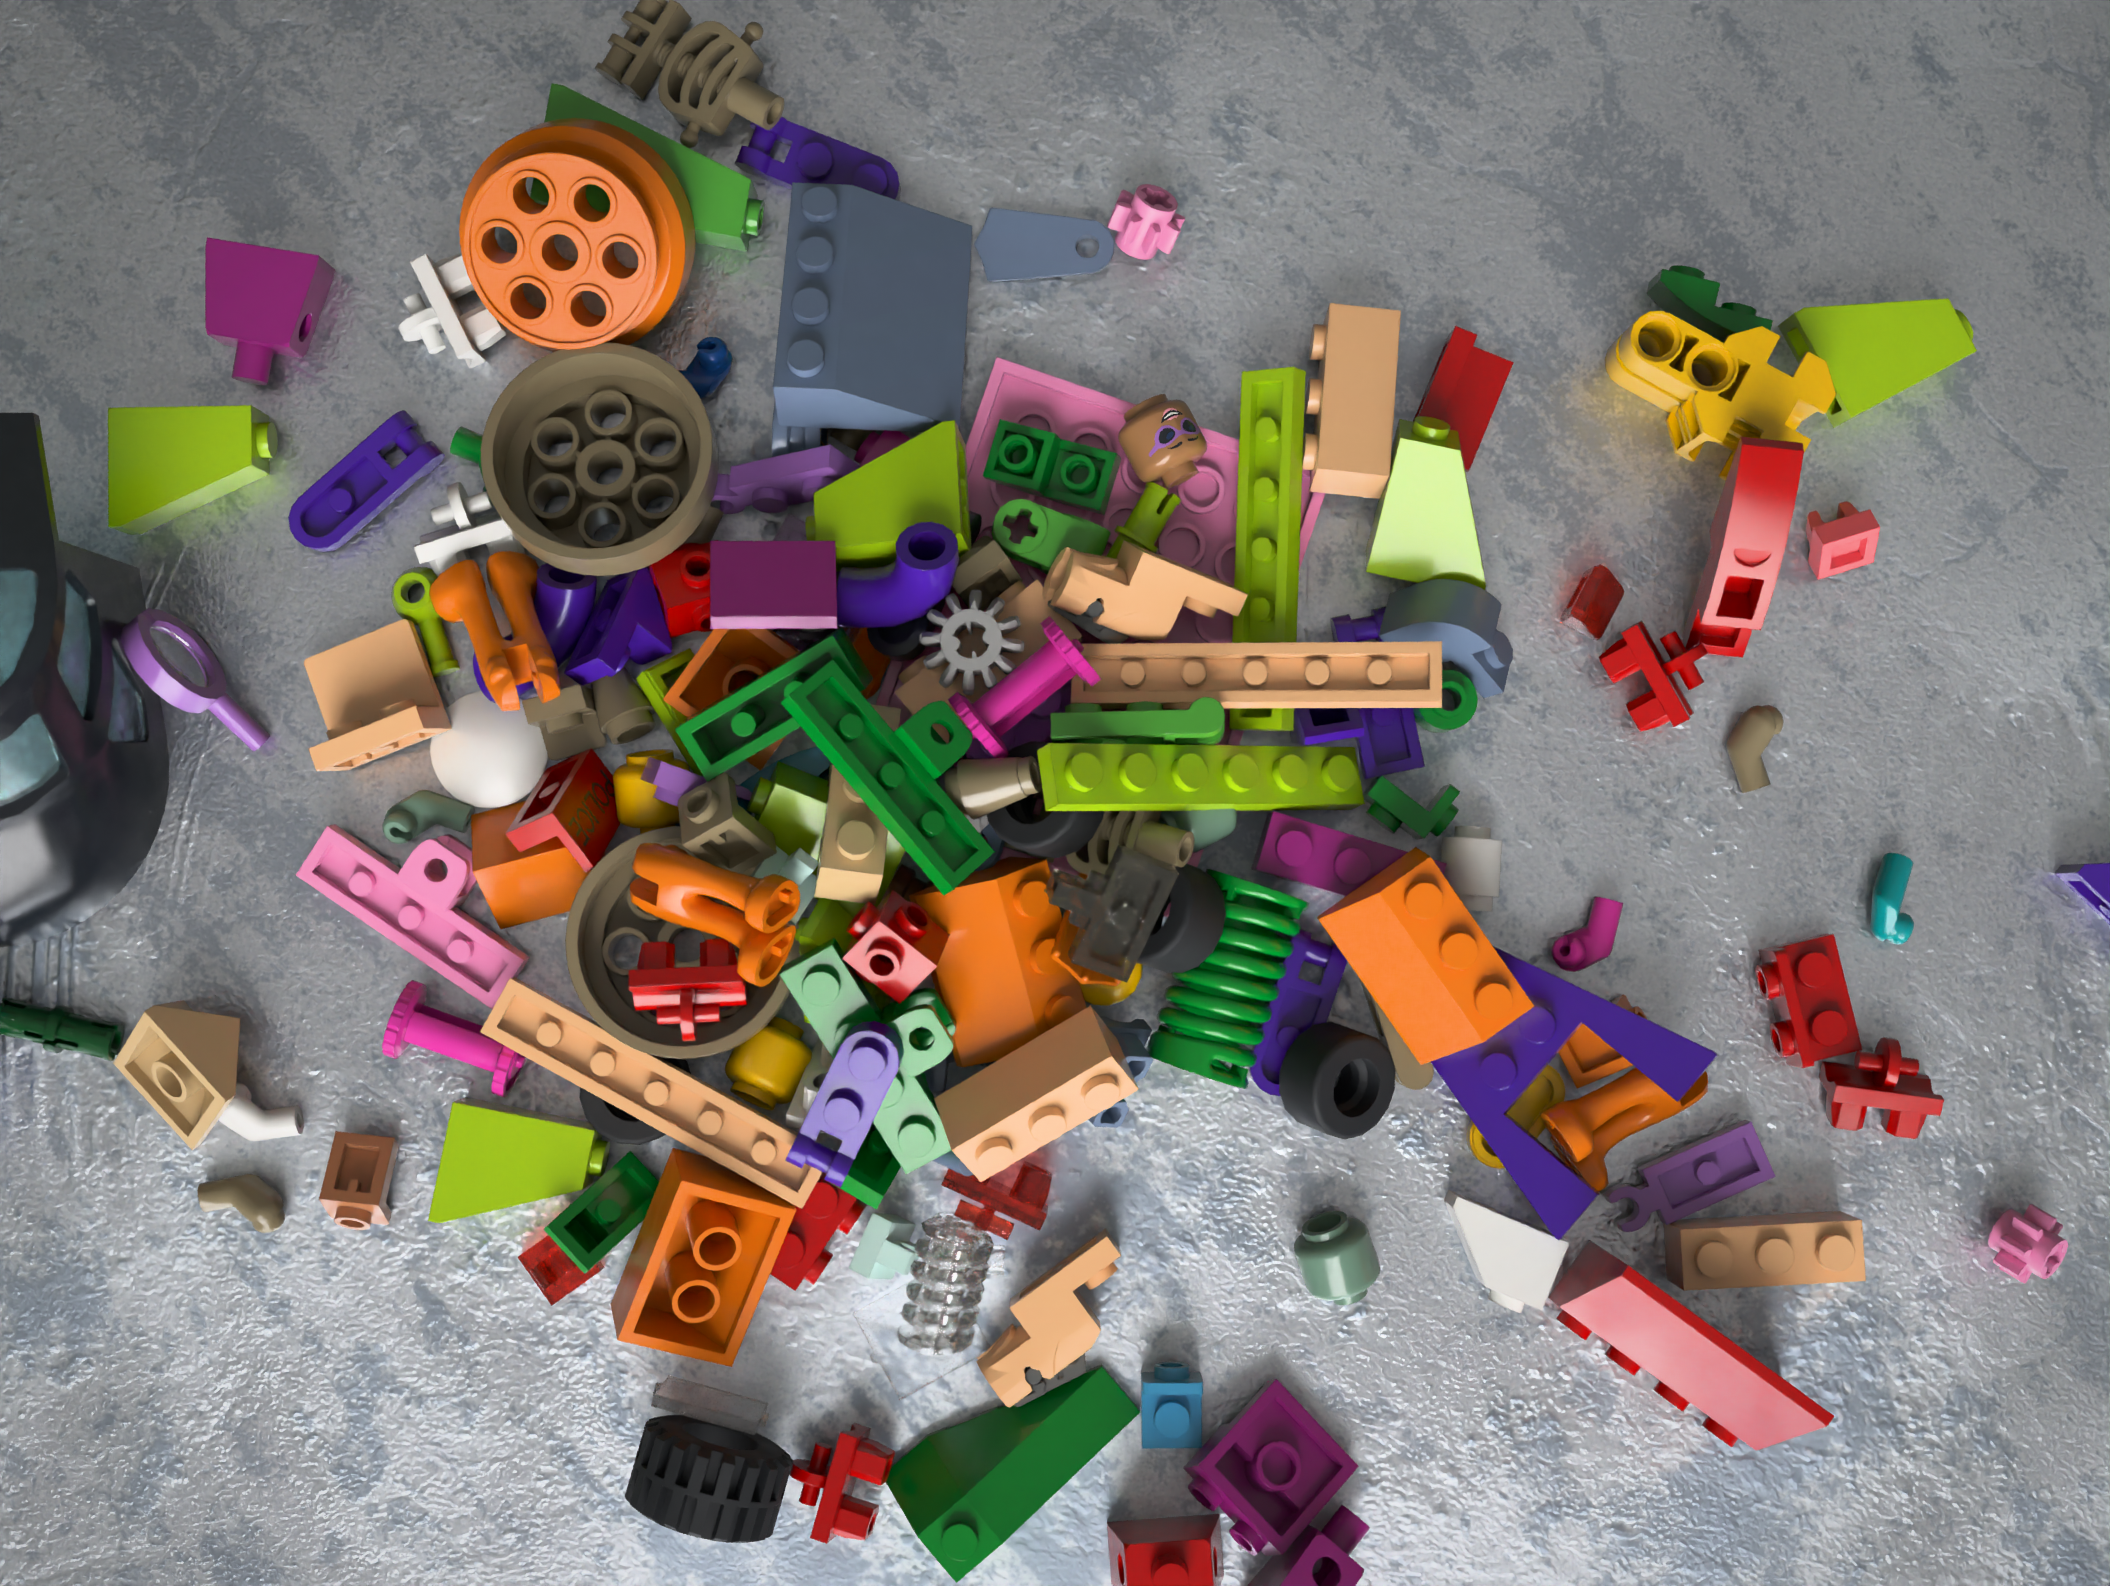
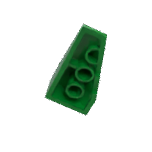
M1101 1364L1086 1370L1084 1374L1020 1407L1013 1405L1009 1408L1005 1405L999 1408L997 1406L980 1413L978 1417L926 1435L892 1464L886 1484L917 1537L957 1583L1017 1531L1140 1413V1409Z

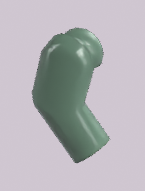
M419 790L396 803L387 811L382 824V830L389 841L397 844L407 843L436 824L465 833L471 824V815L474 814L475 807L429 790Z

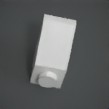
M1448 1189L1444 1202L1476 1278L1485 1287L1491 1289L1488 1299L1519 1313L1522 1312L1524 1304L1542 1310L1569 1243L1563 1238L1558 1241L1547 1230Z

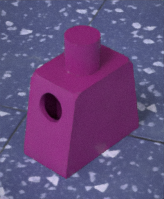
M207 237L205 246V328L207 335L219 343L236 347L232 371L233 379L256 385H268L273 354L302 358L307 354L335 273V269L319 255Z
M1341 1505L1321 1532L1308 1525L1284 1554L1272 1556L1247 1586H1356L1363 1576L1364 1569L1349 1555L1369 1531L1370 1527L1352 1511ZM1322 1558L1321 1568L1312 1575L1315 1562Z

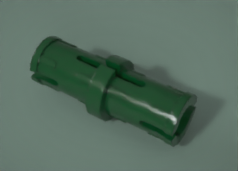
M11 997L2 998V1003H0V1035L43 1044L45 1051L61 1053L63 1050L76 1051L108 1061H113L115 1055L119 1054L122 1047L125 1030L121 1023L75 1014L72 1007L56 1005L54 1008L42 1007Z

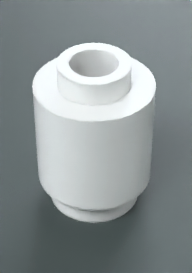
M1455 826L1454 837H1442L1441 862L1447 863L1444 877L1467 910L1492 912L1493 897H1499L1502 840L1490 839L1491 828Z

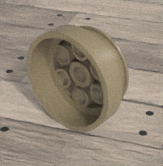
M604 342L583 349L557 350L529 365L507 385L498 397L486 421L481 444V469L484 484L493 506L511 534L531 554L556 568L582 575L608 576L646 568L671 554L693 534L706 515L714 497L718 481L719 454L716 438L706 409L699 395L682 373L662 358L646 350L619 343ZM620 413L625 415L623 421L616 427H599L602 420L610 414ZM559 441L572 442L570 449L559 456L547 455L548 450L553 444ZM672 441L676 443L672 451L664 456L656 457L649 455L651 448L659 442ZM611 468L623 470L621 476L611 484L602 485L596 483L599 475L605 470ZM557 496L569 497L567 505L562 510L554 513L544 512L545 505L552 498ZM667 496L673 498L670 507L663 512L650 513L646 511L648 504L657 497ZM607 524L620 526L618 533L612 539L602 542L593 540L594 534L600 527Z
M680 826L655 829L637 835L620 844L604 856L590 871L575 896L568 917L565 937L567 966L574 989L592 1018L607 1033L633 1049L650 1055L675 1059L703 1058L729 1051L745 1043L765 1028L784 1005L790 991L779 973L764 987H759L745 981L747 1005H737L729 1010L720 1011V1022L697 1023L696 1041L682 1040L680 1024L658 1025L657 1017L651 1010L635 1011L633 994L629 991V970H637V966L631 969H621L616 964L613 951L617 942L627 936H636L642 943L666 941L673 944L675 937L680 932L691 929L670 923L652 914L644 913L631 902L630 884L633 880L641 877L632 869L636 850L642 843H658L663 846L674 844L680 849L687 851L689 855L698 858L682 845ZM758 864L745 870L741 874L750 876ZM725 901L722 903L723 905H727L732 908L738 909L737 907ZM798 920V922H797L796 925H795L796 929L799 928V926H798L799 920ZM700 931L704 937V941L707 939H722L715 935ZM794 938L793 945L783 965L800 957V942L796 938ZM735 951L736 958H737V963H738V954H739V953H737V952ZM700 957L692 962H681L677 959V968L700 966Z

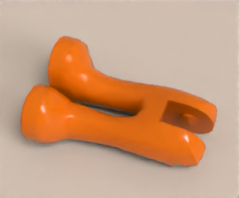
M513 551L496 552L489 556L486 563L487 580L492 594L499 602L508 619L513 634L511 641L505 640L500 633L486 592L485 581L478 564L474 560H463L449 567L432 583L429 592L437 614L451 623L464 622L472 641L485 685L501 711L520 710L516 685L533 681L542 704L560 696L561 693L556 659L542 630L533 602L539 566L535 559L524 553Z
M642 843L638 846L632 862V869L641 877L633 880L630 884L632 903L660 919L715 935L737 946L740 949L737 973L749 983L764 987L778 975L787 959L796 934L795 925L788 923L796 914L800 905V891L795 882L777 874L756 878L730 871L689 855L687 851L680 849L674 844L663 846L658 843ZM707 896L723 900L738 909L714 902Z
M1635 1067L1616 1080L1578 1099L1554 1104L1541 1113V1120L1551 1134L1550 1141L1562 1161L1599 1192L1609 1184L1604 1161L1608 1151L1628 1136L1668 1119L1699 1101L1708 1092V1075L1705 1071L1682 1099L1677 1102Z

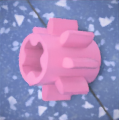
M1143 184L1137 187L1134 195L1126 190L1121 191L1107 226L1118 231L1115 236V242L1124 253L1137 259L1148 260L1156 255L1158 249L1166 254L1171 253L1181 232L1180 229L1185 217L1175 213L1178 203L1171 193L1155 185Z
M2033 1204L2029 1205L2024 1215L2014 1209L2007 1210L1995 1223L1988 1239L1989 1247L1999 1252L1993 1259V1263L2000 1266L1999 1269L2024 1284L2030 1278L2031 1273L2042 1279H2047L2060 1266L2067 1252V1240L2058 1236L2063 1225L2057 1222V1218Z

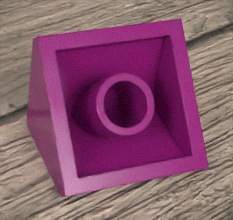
M710 541V629L837 628L835 541Z

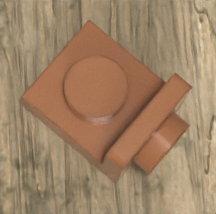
M335 1132L319 1200L336 1224L355 1230L369 1229L371 1223L389 1224L392 1212L386 1200L399 1149L395 1138Z

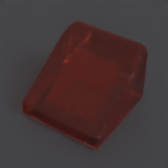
M1599 564L1583 573L1560 617L1562 619L1560 623L1592 640H1599L1602 637L1624 595L1622 585L1607 567Z

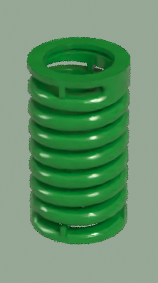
M1206 869V873L1216 880L1224 895L1226 917L1223 933L1213 953L1198 967L1183 973H1171L1172 978L1176 982L1189 988L1177 985L1169 986L1164 993L1165 1000L1185 1011L1170 1007L1161 1008L1158 1011L1157 1020L1163 1025H1159L1158 1030L1150 1035L1146 1050L1152 1058L1218 1082L1247 1089L1249 1082L1246 1077L1248 1073L1246 1068L1256 1064L1257 1056L1253 1050L1243 1044L1258 1045L1264 1040L1265 1032L1256 1023L1269 1021L1272 1016V1009L1263 1001L1275 1000L1280 992L1278 985L1269 979H1281L1287 971L1286 964L1276 957H1289L1295 948L1290 939L1269 929L1292 937L1297 936L1300 933L1301 925L1296 919H1300L1302 911L1308 909L1309 903L1241 878ZM1226 1062L1232 1063V1066L1226 1065Z

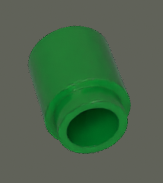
M1442 670V689H1446L1452 695L1454 710L1413 708L1415 721L1423 729L1433 733H1445L1465 725L1473 717L1478 703L1477 692L1471 680L1458 671Z

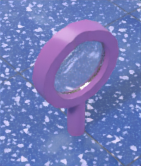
M148 608L123 627L121 641L127 658L145 683L169 704L190 713H202L206 709L210 710L252 751L259 749L269 739L270 734L226 693L227 682L224 672L212 650L196 632L180 619L163 610Z

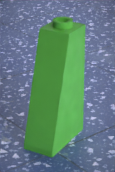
M551 84L544 122L567 118L591 119L617 126L632 133L654 149L678 178L689 201L693 215L695 243L744 252L748 251L750 235H760L765 210L764 200L757 199L758 194L751 179L564 85ZM533 177L530 198L538 204L548 205L549 193L542 181ZM588 184L586 187V198L589 204L597 211L609 212L610 200L607 193L599 186Z

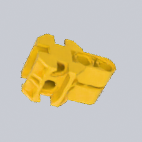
M1661 310L1650 311L1640 316L1608 348L1605 356V369L1610 379L1619 386L1669 413L1665 422L1676 454L1694 462L1705 441L1716 442L1732 451L1718 476L1725 481L1741 436L1803 443L1805 452L1811 439L1795 430L1802 421L1817 411L1825 414L1836 396L1827 362L1809 351L1805 352L1793 375H1788L1766 363L1781 336L1763 326L1729 335L1723 343L1670 313Z

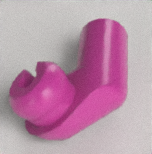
M1594 896L1587 926L1563 935L1554 941L1551 954L1557 965L1565 971L1576 972L1607 958L1613 949L1623 903Z

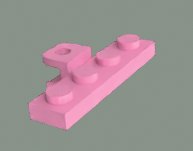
M336 824L326 827L296 874L297 877L491 1009L496 1004L508 980L512 977L517 978L530 958L521 950L457 908L463 905L477 884V880L472 871V849L450 834L440 836L437 839H428L419 844L400 869ZM443 861H444L445 864L447 865L448 873H446V872L443 870V867H442V862H443Z

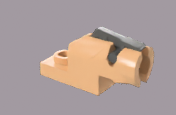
M1125 540L1116 559L1079 552L1069 547L1064 548L1051 565L1042 592L1044 600L1048 602V606L1052 610L1107 644H1121L1129 637L1141 640L1165 639L1172 629L1182 605L1210 618H1214L1218 609L1238 617L1248 595L1226 581Z
M1106 1228L1010 1298L1009 1308L1021 1325L1015 1328L1012 1323L987 1351L977 1357L978 1360L976 1362L980 1370L1007 1407L1010 1408L1013 1405L1020 1407L1085 1373V1352L1091 1349L1101 1331L1099 1319L1077 1288L1085 1284L1091 1290L1107 1280L1118 1269L1113 1261L1121 1256L1120 1247Z

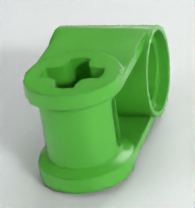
M1016 499L1000 507L994 518L991 535L992 539L997 542L1008 558L1037 568L1048 575L1057 555L1066 547L1079 552L1102 556L1111 532L1086 519L1057 512L1030 500ZM1018 515L1028 518V530L1036 533L1034 538L1024 536L1020 544L1009 540L1011 530L1003 526L1004 521L1014 523Z

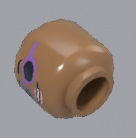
M1159 394L1144 400L1124 414L1123 417L1126 423L1120 430L1118 439L1132 468L1141 481L1155 483L1163 480L1166 488L1169 489L1186 482L1199 472L1195 463L1206 452L1207 441L1191 410L1184 401L1168 400L1165 394Z

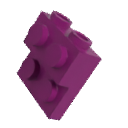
M1277 1379L1266 1382L1229 1424L1221 1425L1183 1469L1193 1478L1188 1485V1489L1195 1499L1211 1511H1215L1220 1507L1235 1523L1229 1529V1532L1245 1551L1254 1556L1260 1551L1265 1556L1284 1554L1359 1466Z

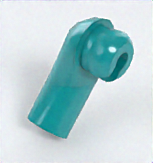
M1887 853L1882 858L1873 887L1870 930L1881 942L1887 939L1895 945H1900L1909 939L1914 928V921L1911 916L1906 913H1900L1913 861L1897 853Z

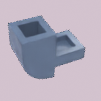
M1451 579L1423 581L1389 594L1378 635L1384 642L1442 641V664L1452 661L1460 672L1471 680L1483 699L1504 692L1509 667L1513 659V648L1506 635L1496 629L1502 604L1493 595L1473 584Z

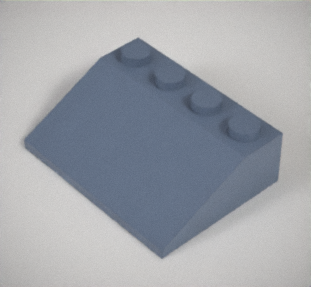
M792 182L773 379V392L779 426L925 432L943 421L955 420L960 431L972 225L854 185Z

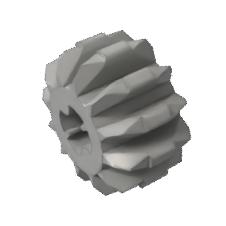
M971 590L969 595L970 609L965 610L961 609L959 599L955 594L947 595L946 602L953 614L949 619L934 609H931L927 614L930 622L942 629L941 633L924 632L920 634L919 641L922 645L941 647L942 649L928 655L923 660L927 669H935L946 662L949 663L939 680L940 685L945 688L953 684L960 672L964 674L962 689L965 695L971 696L974 694L976 675H983L985 685L990 690L997 684V679L991 669L997 666L1008 675L1017 668L1012 661L1003 657L1002 653L1023 652L1025 647L1024 641L1003 638L1002 636L1015 631L1021 626V622L1018 616L1008 617L998 623L995 621L1005 606V601L1000 597H996L986 612L981 611L982 594L980 590ZM973 627L984 630L982 639L987 647V651L979 657L976 656L975 651H972V658L961 656L960 653L963 647L957 636L965 629H968L969 634L972 635Z

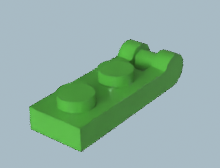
M1209 697L1197 699L1186 710H1163L1161 703L1144 701L1126 705V711L1102 712L1100 705L1076 703L1065 706V713H1051L1052 743L1216 745L1224 736L1225 713L1220 702Z

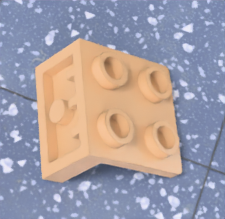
M399 620L308 657L304 661L306 672L328 730L326 734L329 739L326 742L308 748L316 771H347L452 729L415 625L411 620Z

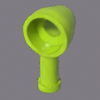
M414 567L404 571L394 582L391 592L393 606L402 619L411 620L414 625L419 626L431 664L430 670L433 677L454 673L460 669L458 660L453 657L443 626V618L435 612L429 596L430 587L437 579V576L432 568ZM416 583H422L424 586L423 598L416 603H410L407 596L409 588Z

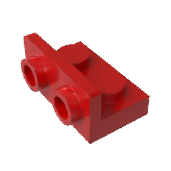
M1823 934L1758 950L1762 963L1757 965L1755 969L1758 987L1765 1000L1771 999L1776 1022L1770 1024L1772 1044L1777 1055L1780 1058L1785 1057L1787 1065L1807 1068L1814 1066V1061L1863 1050L1834 934Z

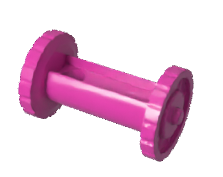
M1050 615L1040 623L1049 641L974 703L958 691L948 699L954 710L967 725L968 730L972 733V739L978 738L994 758H1006L1010 755L1001 736L1075 675L1078 674L1084 682L1091 686H1094L1101 680V677L1081 654L1084 650L1081 643L1077 639L1070 641Z
M411 980L401 992L390 1015L382 1044L383 1054L398 1059L407 1046L412 1043L493 1072L492 1093L506 1097L514 1087L525 1064L526 1057L481 1033L482 1025L426 1006V985Z

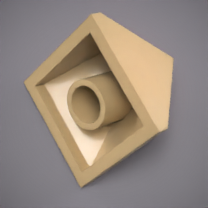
M184 1000L153 1005L144 1011L113 1063L191 1150L202 1144L236 1095L240 1018L193 1011Z

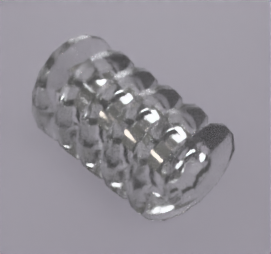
M936 1217L921 1223L923 1231L929 1236L918 1239L915 1244L914 1250L920 1258L914 1260L910 1268V1273L915 1280L909 1282L906 1287L905 1293L911 1301L905 1303L902 1308L901 1315L905 1323L899 1326L897 1338L907 1348L920 1353L951 1355L964 1351L972 1344L975 1335L973 1325L976 1324L980 1312L978 1303L981 1302L984 1293L982 1282L985 1281L988 1274L989 1265L987 1260L991 1257L994 1244L991 1236L983 1228L971 1221L953 1217Z

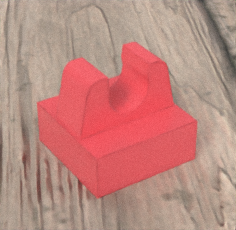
M1841 502L1838 505L1837 520L1827 523L1821 520L1817 511L1808 514L1806 535L1810 546L1808 563L1817 580L1874 563L1880 526L1870 509L1859 512L1850 502Z

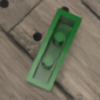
M842 627L688 717L675 728L676 733L707 782L800 728L801 726L780 702L832 659L860 692L866 689L873 680V677Z

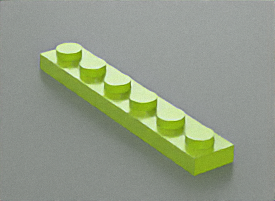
M1296 367L1243 371L1241 376L1234 587L1248 595L1239 616L1233 615L1232 643L1297 642L1306 371ZM1230 708L1229 729L1238 731H1294V708Z
M1049 743L1037 750L1046 811H1197L1229 808L1236 811L1352 810L1365 804L1355 747Z

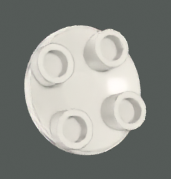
M477 691L459 698L445 710L452 729L431 738V761L441 784L458 800L481 808L504 807L519 801L529 794L545 772L550 759L540 727L528 724L521 698H519L520 710L501 711L498 705L488 700L482 691Z

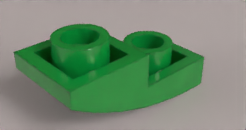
M1674 265L1669 270L1662 269L1648 284L1646 294L1662 310L1723 343L1729 335L1763 326L1771 331L1773 320L1756 316L1757 310L1751 306L1733 302L1722 303L1721 307L1715 306L1720 283L1704 279L1705 273L1699 269Z
M1000 419L983 477L1032 495L1105 515L1121 457L1114 452L1060 439L1056 433Z

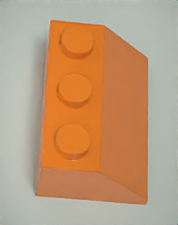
M1417 847L1317 916L1319 922L1421 1065L1485 1042L1534 1007L1431 856Z
M1009 856L997 861L991 868L973 871L954 890L946 895H943L936 886L909 895L911 902L921 906L934 923L950 934L939 963L931 972L935 990L956 1022L955 1033L952 1036L954 1039L952 1051L957 1066L967 1067L998 1061L1086 1008L1080 982L1050 956L1063 918L1047 859Z
M672 1148L611 1302L617 1340L732 1367L795 1215V1205L706 1156Z

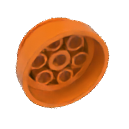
M582 118L557 119L533 126L508 140L493 151L474 174L466 191L460 214L459 234L462 258L467 274L480 300L489 312L511 332L533 345L552 352L560 349H583L604 342L624 345L636 342L650 332L677 303L687 285L694 262V220L689 201L678 178L664 159L643 140L624 129L602 121ZM527 177L537 178L544 183L549 193L548 205L538 204L530 198L526 190ZM588 184L599 186L607 193L610 200L609 212L597 211L589 204L586 198V187ZM496 227H503L514 235L517 241L516 253L506 252L498 245L495 238ZM556 234L565 235L575 243L578 251L577 261L567 260L557 252L554 244ZM615 242L627 243L636 251L638 256L637 268L625 267L617 260L614 254ZM524 283L536 285L542 290L546 298V308L534 307L527 301L523 291ZM583 291L595 292L603 299L606 306L605 316H598L587 310L582 299Z

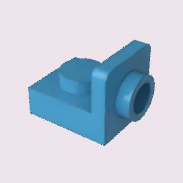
M1161 1362L1154 1364V1372H1141L1142 1449L1202 1448L1203 1379L1200 1372H1190L1189 1364Z

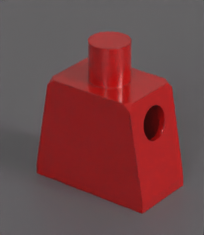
M1219 1514L1107 1522L1112 1586L1221 1585L1224 1578Z

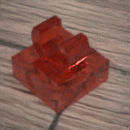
M549 1235L518 1256V1259L551 1306L605 1268L601 1262H598L584 1274Z

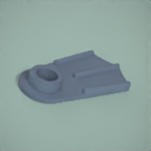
M1000 208L989 209L985 224L974 243L989 282L1093 274L1104 269L1114 254L1113 236L1109 229L1098 221ZM1093 239L1099 244V250L1093 257L1085 258L1077 253V246L1082 240Z

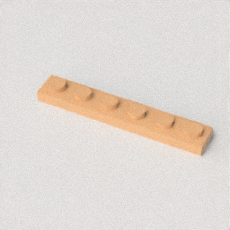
M1442 641L1081 644L1084 647L1081 654L1101 677V680L1094 686H1091L1084 682L1078 674L1071 679V704L1092 703L1100 705L1102 709H1126V705L1130 703L1144 701L1161 703L1163 709H1189L1194 701L1203 697L1214 698L1220 702L1223 708H1442Z
M515 977L508 980L480 1030L486 1036L801 1209L804 1207L822 1174L821 1171L805 1163L801 1169L785 1161L798 1135L797 1132L661 1057L629 1047L607 1033L597 1022Z

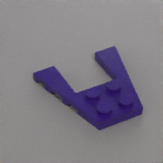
M1493 946L1534 1007L1485 1042L1430 1062L1549 1231L1559 1241L1600 1193L1509 1116L1507 1112L1582 1024H1585L1677 1102L1682 1099L1712 1064L1718 1054L1707 1047Z

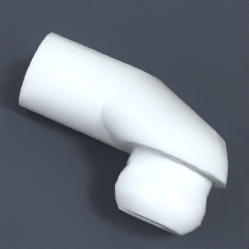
M237 1082L236 1095L218 1119L221 1123L250 1141L301 1135L304 1129L303 1114L298 1105L263 1110L251 1102L252 1094L247 1086Z

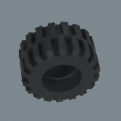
M691 1415L654 1417L646 1421L625 1498L633 1508L648 1519L686 1535L727 1543L761 1541L771 1537L773 1534L793 1460L785 1450L770 1439L730 1423Z

